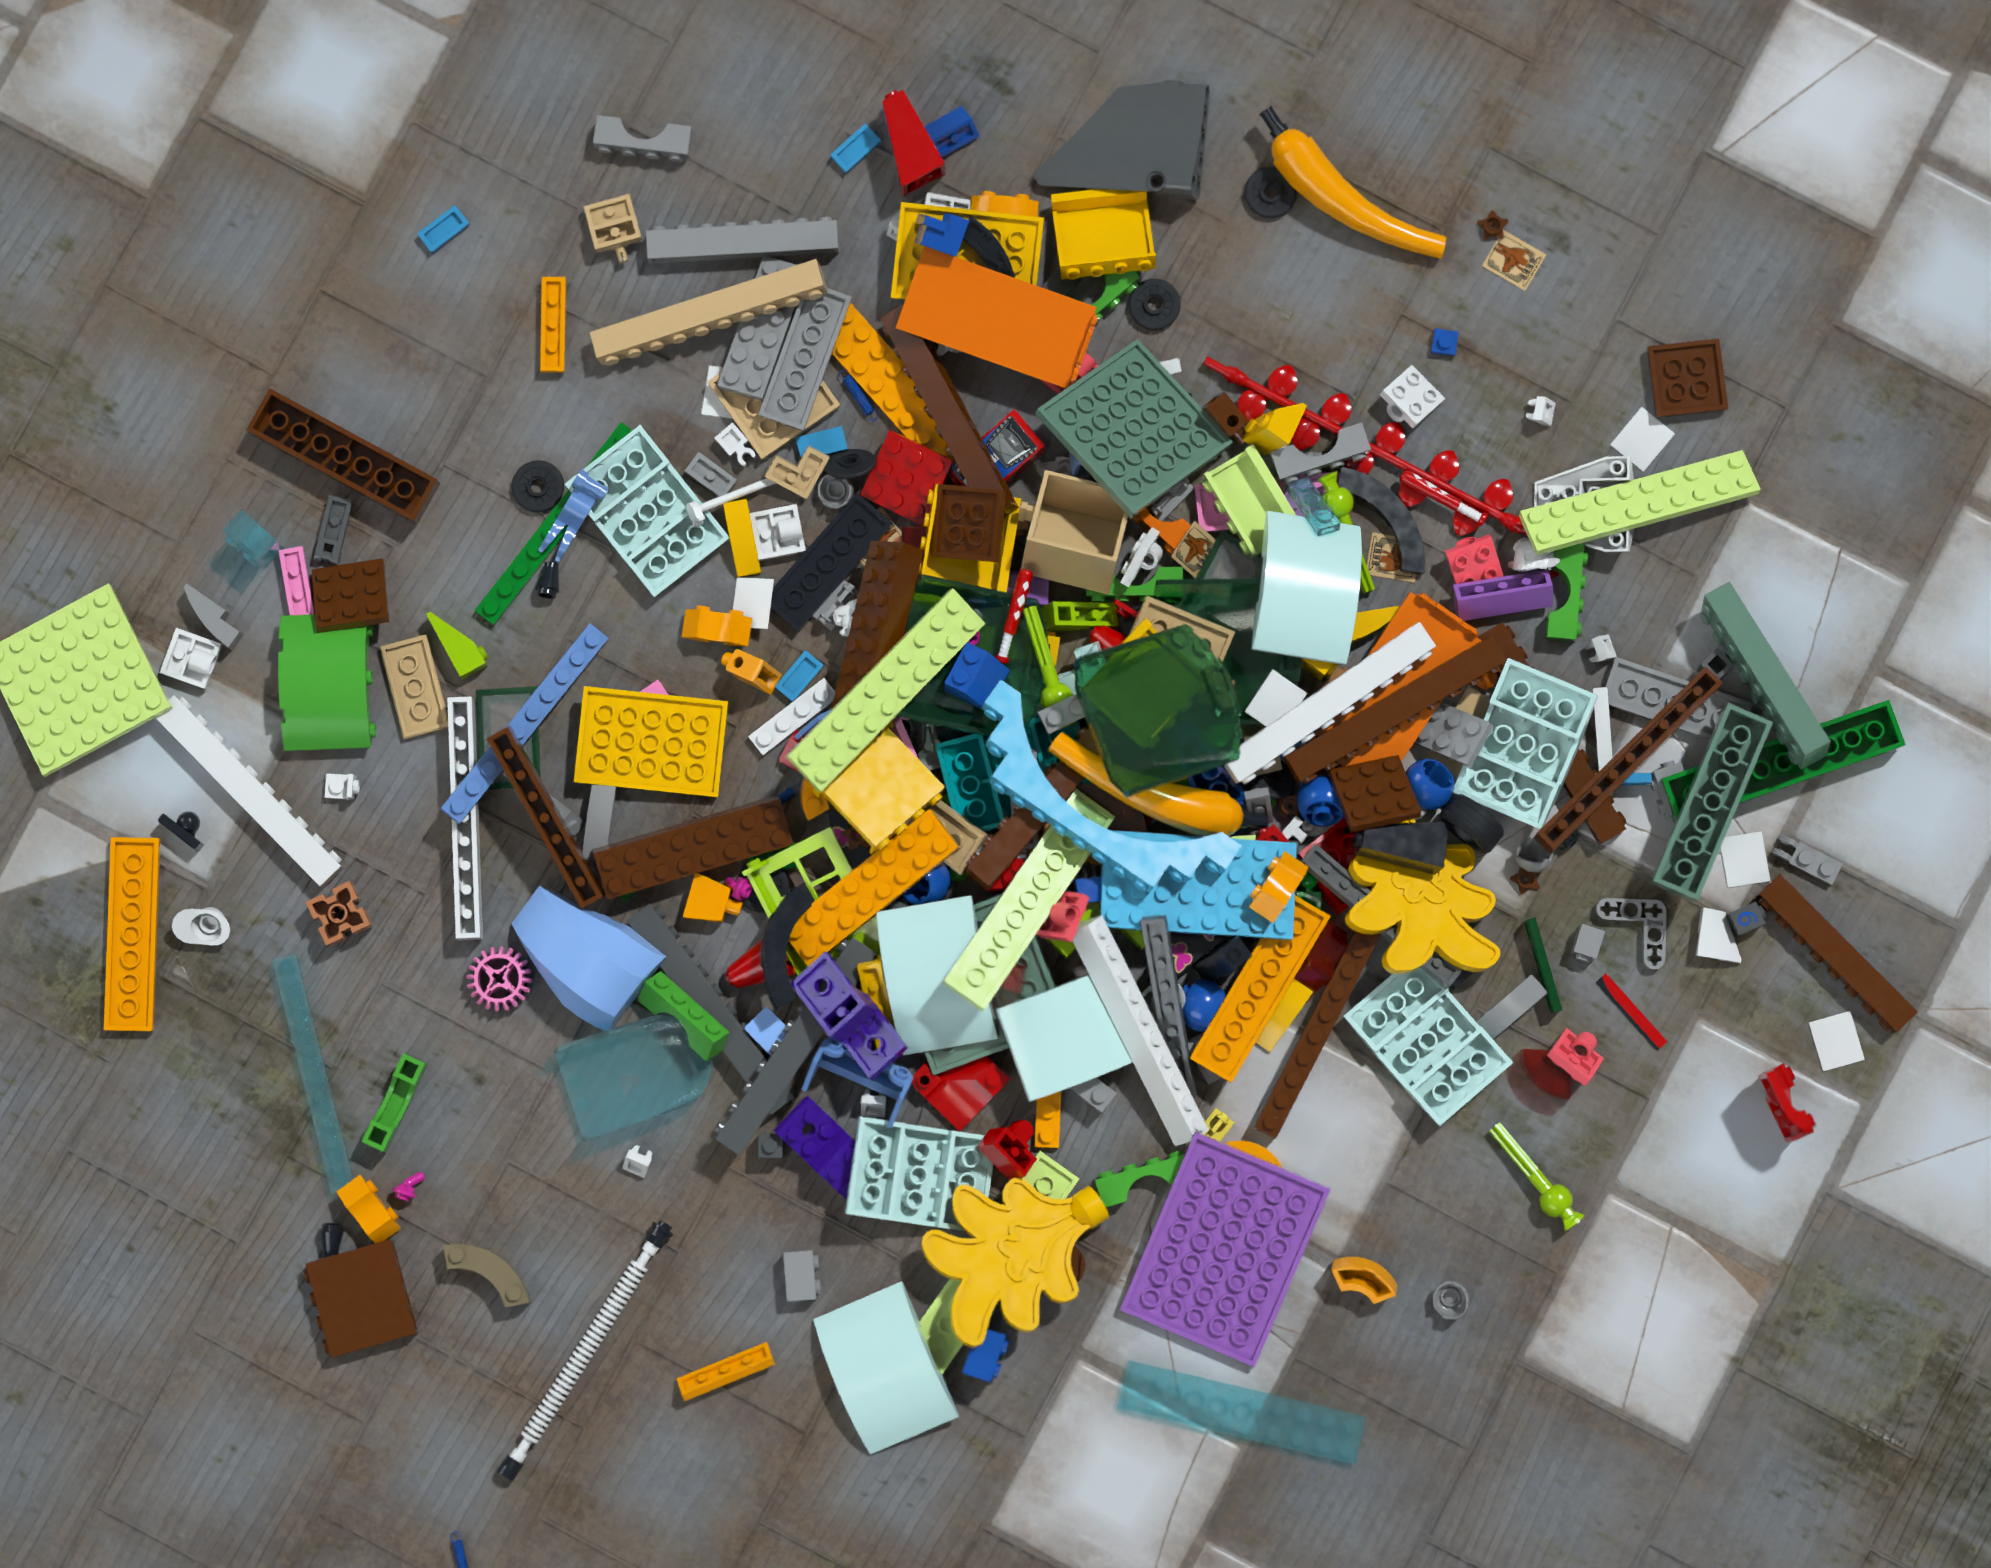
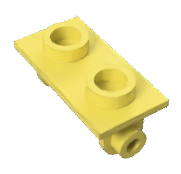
M1215 1108L1205 1121L1209 1130L1203 1135L1221 1141L1235 1122L1225 1113Z

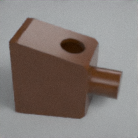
M1225 392L1217 394L1202 409L1228 437L1233 436L1241 446L1245 443L1242 440L1246 433L1243 426L1248 421ZM1228 417L1232 419V426H1229L1227 423Z

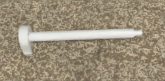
M766 478L699 505L696 501L687 503L686 509L693 526L697 527L704 523L705 516L702 512L776 483Z

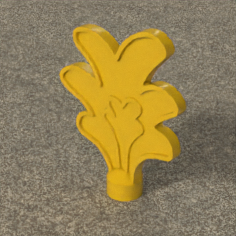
M1411 819L1397 823H1416V821ZM1447 844L1444 868L1435 875L1361 856L1355 857L1349 864V873L1358 884L1373 887L1366 897L1357 902L1345 916L1346 924L1359 933L1377 934L1397 923L1395 937L1382 957L1383 967L1389 973L1405 974L1418 969L1432 956L1434 950L1448 963L1470 972H1483L1497 962L1501 954L1496 944L1477 933L1467 924L1484 918L1491 912L1496 903L1493 892L1473 885L1461 878L1468 874L1475 865V853L1469 845Z
M1013 1178L1005 1185L1003 1190V1205L990 1200L971 1186L959 1185L955 1189L952 1198L954 1217L960 1227L972 1239L955 1237L940 1230H931L923 1235L921 1248L926 1260L937 1272L950 1279L962 1281L957 1288L951 1307L952 1329L955 1337L962 1344L971 1348H977L982 1345L990 1316L998 1301H1000L1001 1312L1007 1323L1016 1330L1029 1333L1034 1331L1039 1324V1299L1041 1292H1044L1051 1301L1063 1304L1073 1301L1077 1297L1079 1287L1071 1268L1073 1246L1082 1234L1109 1219L1104 1203L1090 1186H1086L1070 1198L1053 1199L1039 1193L1026 1180Z

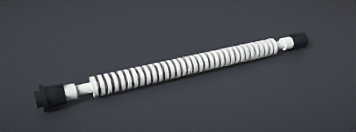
M662 1220L658 1223L653 1221V1227L645 1238L647 1241L642 1247L643 1252L637 1261L631 1260L630 1263L634 1266L628 1265L627 1269L630 1272L625 1270L623 1273L627 1277H620L624 1282L618 1281L617 1285L620 1288L616 1286L613 1288L617 1293L615 1294L611 1291L610 1295L613 1299L608 1297L606 1300L610 1303L604 1302L603 1304L606 1310L603 1308L599 1310L603 1314L597 1313L596 1316L599 1320L595 1318L593 1320L596 1325L590 1324L589 1326L593 1330H586L589 1336L584 1334L582 1337L586 1341H579L583 1346L577 1345L576 1349L579 1352L575 1350L572 1352L576 1357L570 1356L569 1359L572 1363L569 1361L565 1363L569 1368L563 1366L562 1370L565 1374L563 1372L558 1374L562 1379L556 1377L555 1381L558 1384L553 1382L552 1386L555 1390L549 1388L548 1391L552 1394L546 1393L545 1397L548 1400L543 1398L541 1401L545 1405L539 1404L538 1407L541 1411L535 1410L538 1416L533 1414L531 1417L535 1421L529 1420L528 1424L531 1427L526 1425L524 1428L528 1432H521L524 1438L518 1448L515 1447L510 1455L507 1454L498 1468L497 1472L507 1479L514 1481L524 1465L522 1462L527 1456L528 1448L532 1442L536 1444L539 1442L535 1437L541 1439L542 1434L539 1431L542 1433L546 1431L542 1426L546 1428L549 1426L546 1420L548 1422L553 1420L549 1415L555 1417L556 1413L553 1410L557 1412L559 1410L556 1405L562 1406L563 1403L560 1399L563 1401L566 1399L563 1394L568 1396L570 1393L566 1389L572 1390L573 1387L570 1383L576 1384L573 1378H580L576 1373L582 1374L583 1370L580 1367L584 1369L587 1367L583 1362L589 1363L590 1360L587 1356L590 1358L594 1356L590 1351L596 1353L597 1349L594 1346L599 1348L600 1344L597 1340L603 1342L604 1339L601 1335L606 1337L607 1333L604 1332V1329L610 1331L611 1328L607 1325L613 1326L614 1323L611 1319L617 1320L614 1314L620 1315L621 1313L617 1309L623 1310L624 1306L621 1303L627 1304L624 1298H631L627 1293L633 1294L634 1290L631 1287L635 1289L638 1287L634 1282L640 1284L641 1280L638 1276L641 1278L645 1276L641 1271L647 1273L648 1269L645 1268V1265L650 1257L655 1256L658 1249H662L668 1238L674 1235L670 1232L672 1227Z

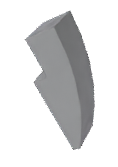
M186 583L184 590L196 615L218 640L233 650L243 634L224 621L229 613Z
M592 784L582 851L586 860L595 861L592 849L606 846L610 843L616 786Z
M1531 974L1476 1022L1494 1039L1548 992Z

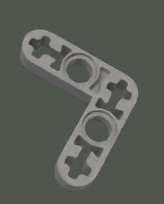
M1605 898L1596 904L1595 913L1601 920L1643 922L1642 962L1649 970H1657L1664 965L1666 953V907L1664 903L1659 900ZM1608 903L1610 908L1618 907L1617 903H1621L1619 908L1620 917H1616L1617 912L1613 911L1609 912L1608 916H1605V913L1600 911V907ZM1631 903L1637 907V914L1634 917H1628L1624 913L1626 904ZM1641 903L1645 904L1644 909H1650L1655 904L1657 909H1661V913L1657 914L1656 918L1653 917L1652 913H1643L1645 918H1641ZM1651 928H1656L1660 931L1661 937L1659 941L1652 942L1649 940L1647 934ZM1647 945H1661V950L1655 949L1656 957H1660V961L1656 962L1655 966H1652V962L1647 960V957L1652 956V948L1647 949Z

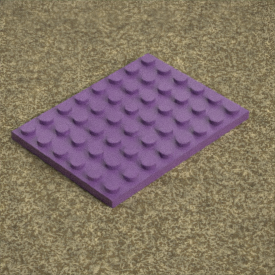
M1195 1131L1120 1310L1255 1367L1330 1192V1188Z

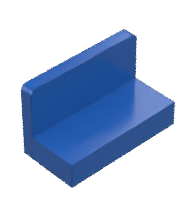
M963 106L924 126L941 157L980 136L971 116Z

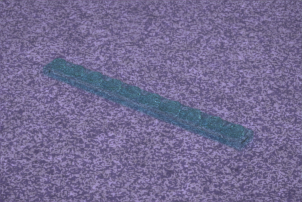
M294 953L272 959L331 1194H335L339 1189L352 1181L354 1177L298 957Z

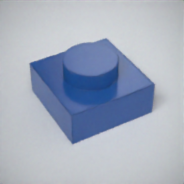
M1435 328L1431 353L1455 357L1459 331Z

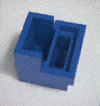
M918 213L915 223L920 224L914 243L957 257L969 220L944 213L941 221Z

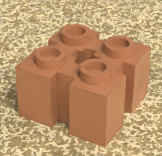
M350 881L333 888L334 895L329 898L325 894H321L306 902L313 919L316 921L321 920L323 924L318 930L328 947L347 940L345 933L349 931L357 935L373 927L366 909L363 907L358 908L356 903L361 901L354 884ZM338 909L345 911V915H343L344 917L341 920L334 916L337 914L336 910Z

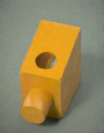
M736 649L733 654L726 652L721 659V664L726 666V671L737 679L769 695L772 694L782 675L764 660L739 649Z
M696 873L683 917L690 920L723 923L726 913L736 916L740 915L743 902L730 899L731 888Z

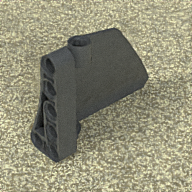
M1164 80L1160 83L1119 87L1095 114L1035 172L1034 178L1040 186L1144 191L1153 192L1159 196L1170 194L1175 199L1198 200L1201 191L1210 97L1209 85L1184 84V82L1177 80ZM1163 178L1162 186L1154 188L1155 180Z

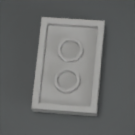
M1441 702V705L1437 707L1414 744L1471 768L1494 726L1488 721Z

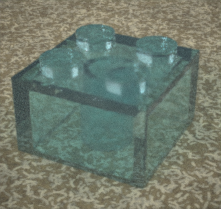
M243 510L222 530L227 535L224 540L236 551L244 550L245 552L242 556L255 568L260 565L263 569H266L278 556L279 550L284 549Z

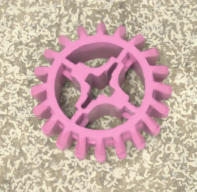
M500 946L498 954H496L494 947H490L491 955L488 956L485 951H481L484 959L481 961L479 958L474 957L473 960L478 963V966L469 965V969L475 971L474 975H467V979L474 980V983L468 984L467 987L468 989L476 988V991L472 992L471 996L473 998L481 996L477 1001L479 1005L483 1004L486 1000V1009L490 1010L492 1004H495L494 1009L496 1012H499L500 1005L503 1004L505 1011H508L509 1002L514 1007H517L518 1003L515 1000L517 997L522 1001L526 999L520 993L522 990L530 992V989L525 987L524 984L532 983V979L525 978V975L532 973L531 969L523 970V967L528 962L527 960L518 962L522 957L520 953L512 957L514 951L512 948H509L507 953L504 954V947ZM497 959L509 961L506 966L504 965L499 970H494L488 965V963ZM514 967L517 968L519 975L517 987H514L509 980ZM482 970L490 978L485 991H483L480 983ZM504 973L503 979L505 980V982L503 984L497 983L495 985L496 978H494V976L496 974L502 975ZM499 988H505L511 993V995L501 999L490 997Z

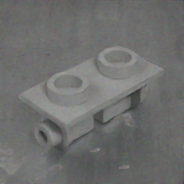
M1186 478L1146 508L1158 520L1163 521L1187 497L1194 487Z
M844 580L813 617L832 631L836 626L833 620L834 610L846 605L851 600L857 599L859 592L851 583Z

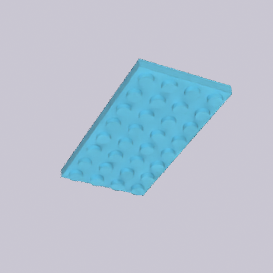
M1110 830L1134 839L1162 843L1191 841L1203 838L1202 836ZM1232 839L1240 844L1241 848L1222 875L1218 872H1211L1205 867V863L1201 861L1186 884L1173 880L1169 876V872L1165 870L1150 893L1146 890L1145 892L1138 890L1133 885V881L1127 877L1122 878L1115 874L1112 870L1113 868L1107 863L1102 864L1100 915L1103 916L1108 928L1142 930V917L1166 915L1169 932L1292 940L1295 891L1274 923L1249 908V905L1253 900L1250 897L1251 892L1257 884L1261 886L1271 871L1268 869V866L1275 856L1280 858L1284 851L1296 858L1297 843Z

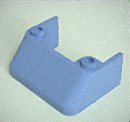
M833 1038L824 1039L813 1059L802 1091H807L818 1067L826 1069L896 1099L897 1103L887 1127L892 1128L913 1080L909 1070L891 1063L874 1080L869 1079L842 1042Z

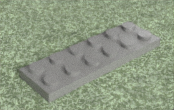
M763 255L755 278L795 266V264ZM785 306L777 309L775 313L760 314L754 316V319L750 321L739 322L717 384L719 389L760 401L764 400L797 306Z
M827 288L828 293L823 294L819 299H807L798 304L761 405L759 417L804 432L852 296Z
M1615 657L1605 687L1608 689L1610 707L1652 720L1689 681ZM1716 691L1678 730L1710 740L1722 709L1727 703L1749 712L1753 703Z

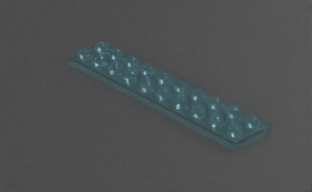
M1130 1360L1127 1363L1117 1406L1119 1409L1350 1464L1356 1463L1366 1419L1365 1416Z

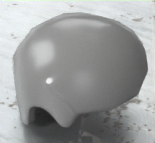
M827 474L822 477L818 484V496L827 507L841 508L847 505L853 497L854 487L850 479H837Z
M1534 837L1524 838L1520 846L1517 847L1515 855L1516 862L1521 868L1528 872L1536 873L1547 869L1553 857V853L1550 854Z
M1456 1281L1443 1282L1437 1286L1433 1293L1434 1309L1444 1319H1458L1465 1314L1469 1307V1294L1466 1288Z

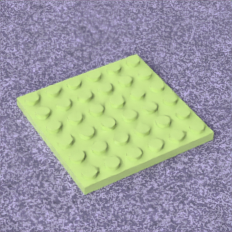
M109 583L0 642V690L44 777L172 709Z

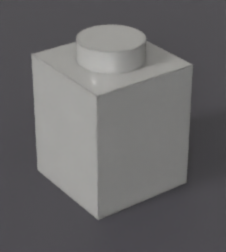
M1585 924L1579 925L1571 953L1576 954V959L1588 963L1590 959H1597L1605 931Z

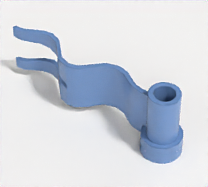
M580 469L571 486L575 487L574 491L538 549L542 553L567 524V530L555 558V561L558 563L596 499L602 500L609 489L589 477V473Z

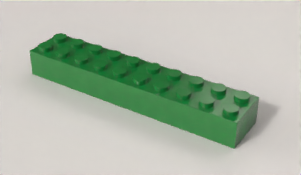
M1890 700L1820 723L1830 740L1826 757L1802 770L1789 759V750L1785 744L1781 745L1777 739L1764 743L1739 804L1905 746L1906 744ZM1698 766L1661 779L1673 814L1671 816L1673 824L1676 821Z

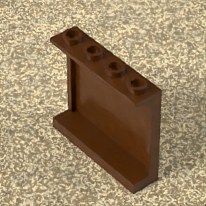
M393 1239L305 1263L307 1269L303 1270L307 1284L311 1283L313 1290L310 1293V1299L313 1307L317 1306L319 1316H316L317 1325L320 1331H324L326 1338L322 1340L326 1354L330 1353L331 1358L418 1334Z

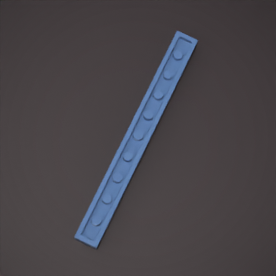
M591 623L587 625L506 726L511 725L521 745L526 742L608 640V637ZM491 746L440 808L458 824L503 770Z

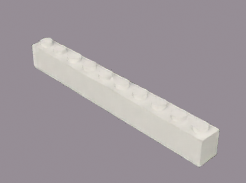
M1420 622L1412 625L1219 760L1235 783L1242 781L1246 784L1256 777L1255 771L1261 767L1263 770H1266L1275 764V757L1280 754L1283 757L1296 749L1293 746L1300 740L1305 743L1314 737V730L1320 726L1322 729H1325L1334 723V716L1339 713L1342 716L1354 709L1353 703L1359 699L1361 702H1364L1373 696V689L1378 686L1382 689L1393 682L1391 678L1398 672L1402 675L1413 668L1412 662L1417 659L1421 662L1433 654L1430 650L1436 645Z
M173 695L169 699L172 709L159 715L156 719L320 887L324 888L344 868L340 864L342 859L333 850L329 853L323 847L325 841L317 833L312 836L306 830L309 825L300 816L295 818L290 813L292 808L285 800L281 799L278 801L273 796L276 791L267 782L262 784L256 778L259 774L250 765L245 767L240 762L242 756L233 747L228 750L223 745L226 740L217 731L212 733L206 727L209 723L202 715L198 714L195 716L190 711L193 706L183 696L179 699Z
M473 697L447 698L451 794L477 763L475 700ZM477 801L459 824L452 819L456 939L458 940L483 939L479 808Z
M1100 915L1080 922L1077 933L1073 938V943L1174 1145L1177 1146L1191 1142L1195 1131L1204 1134L1209 1129L1103 916Z

